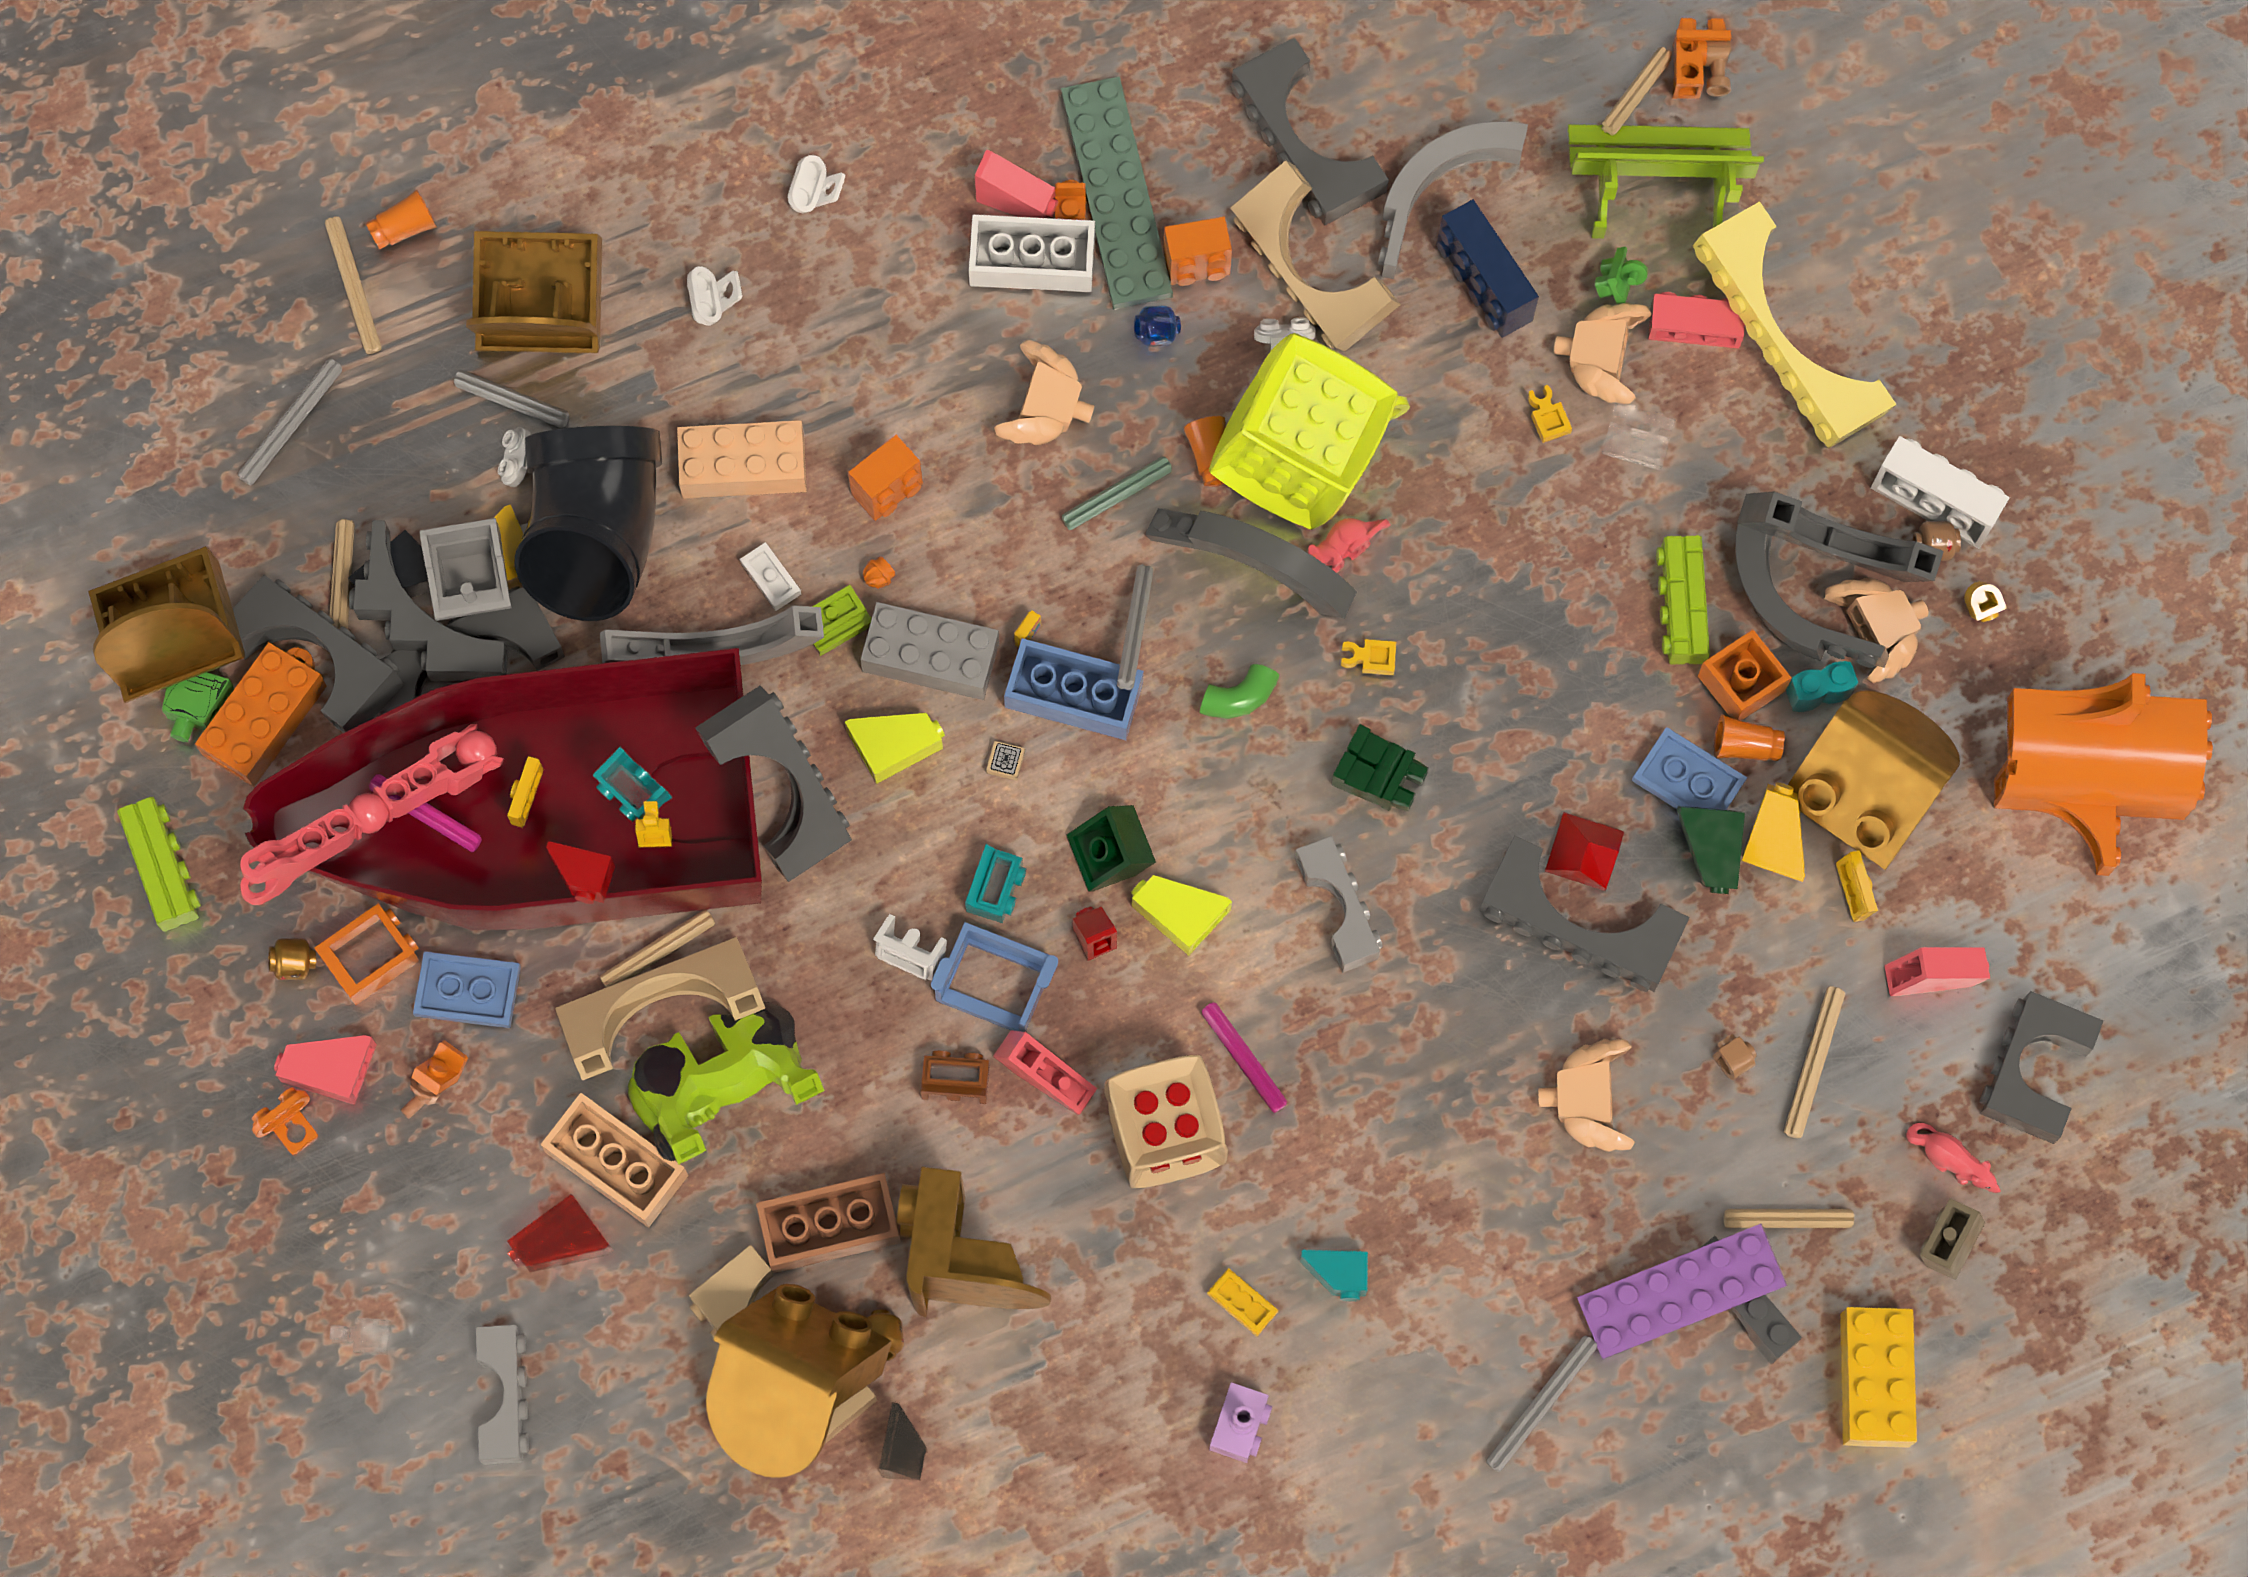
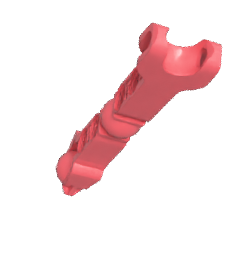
M470 724L460 733L453 732L431 743L428 754L423 759L383 782L381 788L378 786L373 788V794L363 793L357 795L350 802L349 806L345 804L342 806V809H336L281 840L265 841L246 852L240 862L241 872L244 876L241 881V895L243 899L252 905L264 904L283 893L297 877L348 848L354 839H362V833L371 834L378 832L385 825L386 821L391 822L393 818L401 817L446 792L451 795L460 794L481 780L483 774L500 767L504 759L496 756L497 747L493 738L486 732L477 731V724ZM454 751H456L460 764L465 767V769L457 773H453L446 765L439 762ZM424 779L427 780L429 783L419 784L416 782V780ZM398 795L401 799L392 800L389 796ZM344 827L347 830L343 832H337L333 830V828ZM311 842L317 843L319 846L316 848H309L305 845ZM254 861L260 862L254 869L249 867ZM265 882V890L262 892L253 893L249 890L252 884Z

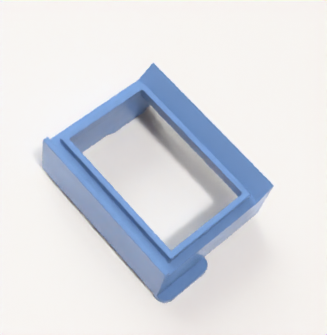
M964 922L950 957L941 959L931 981V987L935 990V1000L939 1003L1008 1030L1026 1032L1041 994L1052 980L1058 966V959L1056 956L1048 955ZM968 945L1040 972L1022 1017L949 989Z

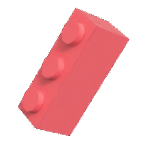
M1662 292L1653 296L1650 306L1652 315L1649 318L1648 340L1740 348L1744 338L1745 324L1740 316L1731 309L1728 298L1714 300L1708 299L1703 295L1684 297L1677 296L1672 292Z

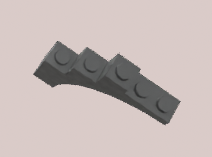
M372 520V531H367L366 547L367 550H370V561H365L364 563L365 580H356L355 590H351L349 594L350 609L354 610L358 619L391 620L386 621L385 624L386 640H390L394 650L422 651L421 667L422 670H426L430 681H468L482 677L507 675L508 650L504 642L478 639L455 632L432 619L413 602L402 588L396 576L391 556L390 530L386 521Z

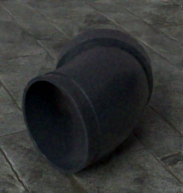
M586 426L549 430L525 437L526 471L533 474V496L528 525L515 554V570L520 583L535 601L546 609L566 618L580 621H600L618 615L627 608L634 596L645 568L651 545L656 510V468L662 465L660 431L638 426Z

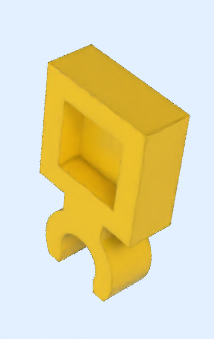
M1548 385L1543 387V394L1545 395L1543 399H1538L1533 390L1529 391L1528 394L1529 404L1537 409L1532 412L1531 418L1542 443L1572 432V426L1561 402L1552 405V390Z
M1365 639L1364 648L1359 647L1354 642H1343L1342 651H1350L1354 656L1350 659L1342 658V667L1352 668L1357 664H1363L1362 673L1394 675L1396 642Z

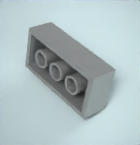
M876 602L861 656L862 672L984 700L1000 643L999 630Z

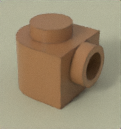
M1734 1034L1720 1041L1717 1044L1720 1049L1712 1056L1724 1074L1731 1080L1736 1079L1755 1066L1754 1059L1757 1057L1752 1045L1747 1041L1744 1042L1740 1036L1736 1038Z

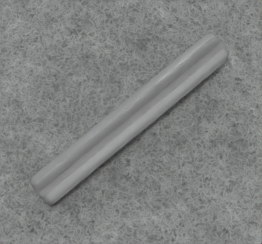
M459 370L455 376L454 383L457 388L559 428H565L570 415L566 410L464 370Z

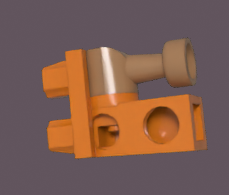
M1693 18L1680 19L1673 42V98L1700 99L1704 85L1703 66L1711 67L1712 77L1707 80V93L1709 95L1720 97L1731 92L1730 79L1725 76V65L1731 51V30H1726L1723 18L1708 20L1707 30H1696V20Z

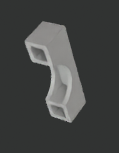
M1330 836L1296 849L1295 860L1306 886L1328 890L1337 897L1343 907L1344 922L1340 929L1332 935L1331 946L1342 973L1378 960L1379 949L1383 948L1382 941L1377 930L1372 931L1367 920L1371 919L1368 907L1365 901L1359 902L1355 892L1359 890L1354 874L1352 872L1347 873L1343 864L1347 860L1341 844L1336 845L1333 837Z
M516 1325L476 1327L477 1361L481 1366L492 1369L499 1374L504 1387V1398L499 1411L491 1420L478 1426L479 1461L483 1465L523 1462V1453H528L529 1451L528 1433H523L522 1420L528 1419L527 1400H522V1387L527 1386L526 1366L521 1367V1354L526 1353L525 1333L520 1334V1329Z

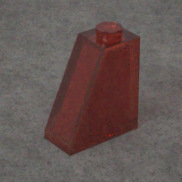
M572 1194L507 1240L512 1248L508 1255L518 1268L525 1265L530 1273L607 1256L613 1252L608 1242Z

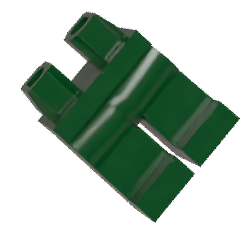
M1359 724L1347 747V752L1345 751L1333 774L1332 786L1380 805L1381 808L1388 811L1391 810L1392 806L1409 811L1416 793L1403 788V785L1407 779L1421 786L1428 774L1429 768L1415 760V752L1389 742L1371 733V729Z

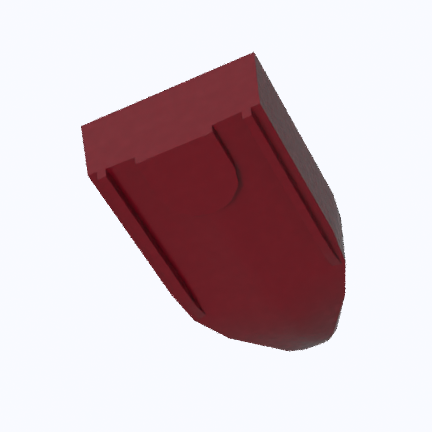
M739 648L482 677L433 689L331 739L260 782L247 795L243 810L251 817L253 824L252 830L245 832L249 844L254 848L265 841L281 840L336 809H342V806L345 804L349 806L350 802L357 795L363 793L373 794L369 784L376 774H380L388 779L423 759L428 754L431 743L453 732L460 733L470 724H477V731L486 732L493 738L497 747L496 756L503 758V763L500 767L483 774L481 780L460 794L451 795L446 792L426 802L480 835L482 841L474 852L467 850L407 813L401 817L393 818L391 822L386 821L385 825L378 832L371 834L362 833V839H354L348 848L307 872L407 912L470 930L538 929L760 904L762 877L750 755L734 758L720 765L709 753L695 729L744 696ZM619 747L672 796V799L665 802L658 809L659 818L669 819L672 846L639 847L636 836V820L634 822L630 821L619 810L623 804L616 797L609 801L596 788L600 782L593 774ZM456 751L439 761L441 764L446 765L453 773L465 769L460 764ZM529 756L539 759L544 771L525 825L521 828L511 825L507 815L513 801L510 797L513 783L515 780H520ZM622 770L611 781L638 808L644 804V801L650 798ZM424 779L416 780V782L419 784L429 783L427 780ZM344 827L333 828V830L337 832H343L347 830ZM548 841L612 857L615 869L604 903L594 901L593 904H586L572 896L550 858L546 848ZM310 842L307 843L305 846L309 848H316L319 845L317 843Z

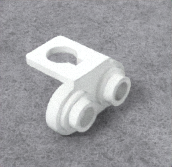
M809 155L803 157L798 162L788 192L790 206L798 213H806L812 211L815 207L836 202L846 175L841 172L826 177L825 164L818 156ZM835 183L834 190L830 195H827L825 193L826 189H829Z
M696 267L688 273L687 288L692 306V316L700 324L713 325L721 318V314L742 298L737 271H731L718 282H716L712 272L705 267ZM731 282L733 285L732 295L730 298L724 297L723 293Z
M1294 318L1291 320V324L1280 325L1276 319H1263L1260 321V325L1254 329V339L1261 343H1271L1272 350L1282 339L1292 333L1311 340L1315 339V328L1309 324L1307 318Z
M522 427L508 430L502 439L505 454L504 459L498 466V474L501 476L503 484L510 487L518 486L526 474L524 439L531 434Z

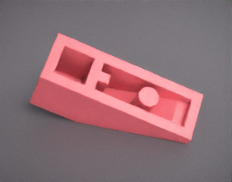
M1010 1030L993 1055L995 1059L1014 1074L1077 1115L1081 1114L1097 1090L1094 1085L1026 1032Z

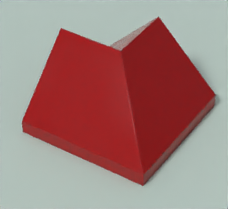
M1563 812L1545 872L1606 891L1620 850L1624 831Z

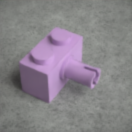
M1231 1382L1209 1450L1247 1463L1249 1455L1256 1457L1262 1437L1256 1436L1260 1423L1267 1425L1272 1406L1267 1404L1269 1395Z

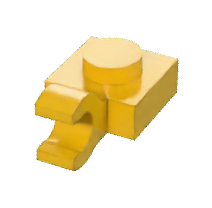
M644 801L645 816H643V819H636L638 846H672L669 819L659 818L657 801Z

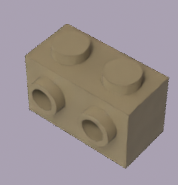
M1950 1198L1945 1208L1943 1207L1940 1210L1933 1232L1925 1239L1921 1247L1920 1257L1926 1267L1956 1280L1985 1225V1221L1979 1211Z

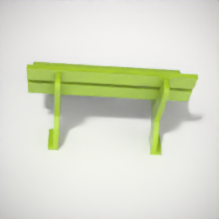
M1568 124L1569 145H1596V147H1569L1572 175H1598V221L1594 222L1592 238L1604 239L1607 229L1608 200H1615L1618 189V176L1713 178L1714 228L1723 223L1725 195L1726 202L1738 203L1743 187L1742 185H1736V178H1755L1759 164L1764 162V156H1752V151L1720 150V148L1750 149V128L1622 125L1616 134L1610 135L1602 130L1603 125ZM1605 145H1607V146H1654V147H1701V148H1711V150H1698V149H1651V148H1605Z

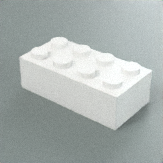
M973 215L969 260L970 286L1092 292L1095 221Z
M1901 436L1898 437L1871 486V489L1928 521L1951 522L1954 528L1959 529L1961 539L1978 549L1982 546L2010 498L1999 487L1983 483L1972 472L1956 468L1949 464L1945 457L1939 454H1931L1922 449L1918 442L1912 439H1904Z

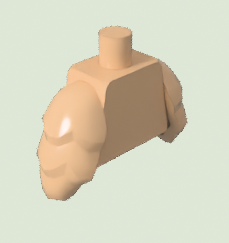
M1626 302L1614 306L1609 304L1603 305L1589 313L1584 321L1577 322L1574 338L1557 336L1554 354L1570 356L1571 372L1578 385L1588 395L1599 397L1608 403L1630 404L1636 397L1620 382L1629 335L1628 329L1644 322L1651 317L1652 313L1649 307L1641 304Z
M1025 340L1021 343V350L1035 368L1019 418L996 425L994 427L996 435L1005 440H1011L1016 444L1031 443L1033 445H1042L1053 441L1062 432H1066L1072 418L1089 423L1095 405L1078 400L1082 384L1078 382L1076 370L1068 358L1062 354H1057L1050 346L1036 341Z
M1872 578L1844 580L1825 589L1826 600L1836 603L1838 606L1849 607L1846 611L1860 639L1886 647L1889 659L1885 668L1876 666L1867 677L1868 681L1876 683L1887 678H1893L1901 669L1906 668L1910 664L1918 647L1916 634L1921 629L1919 620L1928 616V608L1923 600L1909 603L1903 591H1892L1891 587L1886 583Z
M1603 1039L1592 1045H1583L1571 1053L1563 1065V1070L1557 1072V1087L1539 1088V1107H1558L1560 1122L1564 1123V1128L1568 1134L1586 1147L1595 1146L1610 1152L1613 1150H1631L1635 1143L1628 1136L1613 1130L1610 1062L1629 1051L1632 1047L1631 1044L1625 1039Z

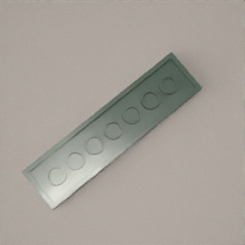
M1120 77L1061 88L1063 104L1082 182L1086 184V199L1091 219L1095 221V236L1113 310L1173 298L1170 278Z

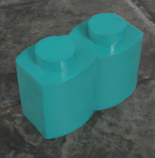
M1839 661L1827 665L1822 671L1812 669L1796 674L1791 679L1786 694L1792 711L1807 712L1817 708L1822 703L1835 704L1848 699L1859 682L1852 663Z

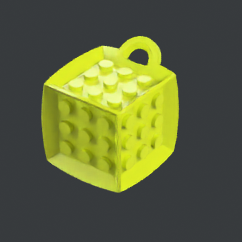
M1292 333L1282 339L1270 351L1257 375L1245 391L1220 438L1209 471L1221 482L1258 506L1310 530L1316 529L1329 521L1339 511L1369 464L1389 421L1406 413L1410 409V405L1406 397L1398 396V392L1355 361L1314 340Z

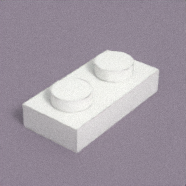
M766 542L740 559L741 565L775 611L801 595L800 588Z

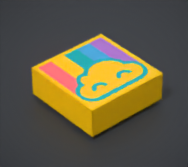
M1032 610L1031 612L1029 611L1014 633L1015 646H1020L1022 638L1027 640L1033 639L1041 627V615Z

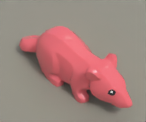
M1353 518L1343 519L1331 528L1326 539L1318 546L1314 544L1309 545L1308 554L1327 566L1332 565V570L1338 573L1344 567V559L1346 557H1350L1351 560L1356 559L1370 546L1369 540L1380 530L1388 528L1391 524L1387 519L1364 522Z
M1916 1123L1909 1127L1906 1132L1907 1140L1914 1145L1925 1146L1926 1156L1941 1172L1949 1170L1955 1173L1956 1179L1961 1185H1966L1968 1181H1972V1184L1976 1187L1986 1189L1992 1193L2000 1192L1996 1178L1990 1171V1163L1988 1161L1981 1163L1967 1151L1960 1140L1950 1134L1937 1132L1932 1126L1925 1123ZM1927 1130L1932 1134H1917V1131Z

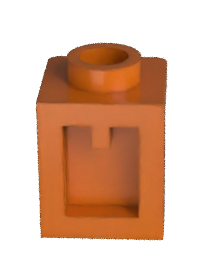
M1075 180L1055 183V200H1058V205L1055 209V219L1085 220L1086 184Z
M443 1040L438 1044L433 1057L415 1068L411 1078L435 1095H438L458 1082L468 1057Z

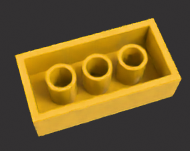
M1847 1307L1840 1314L1843 1446L1911 1447L1917 1442L1913 1309Z

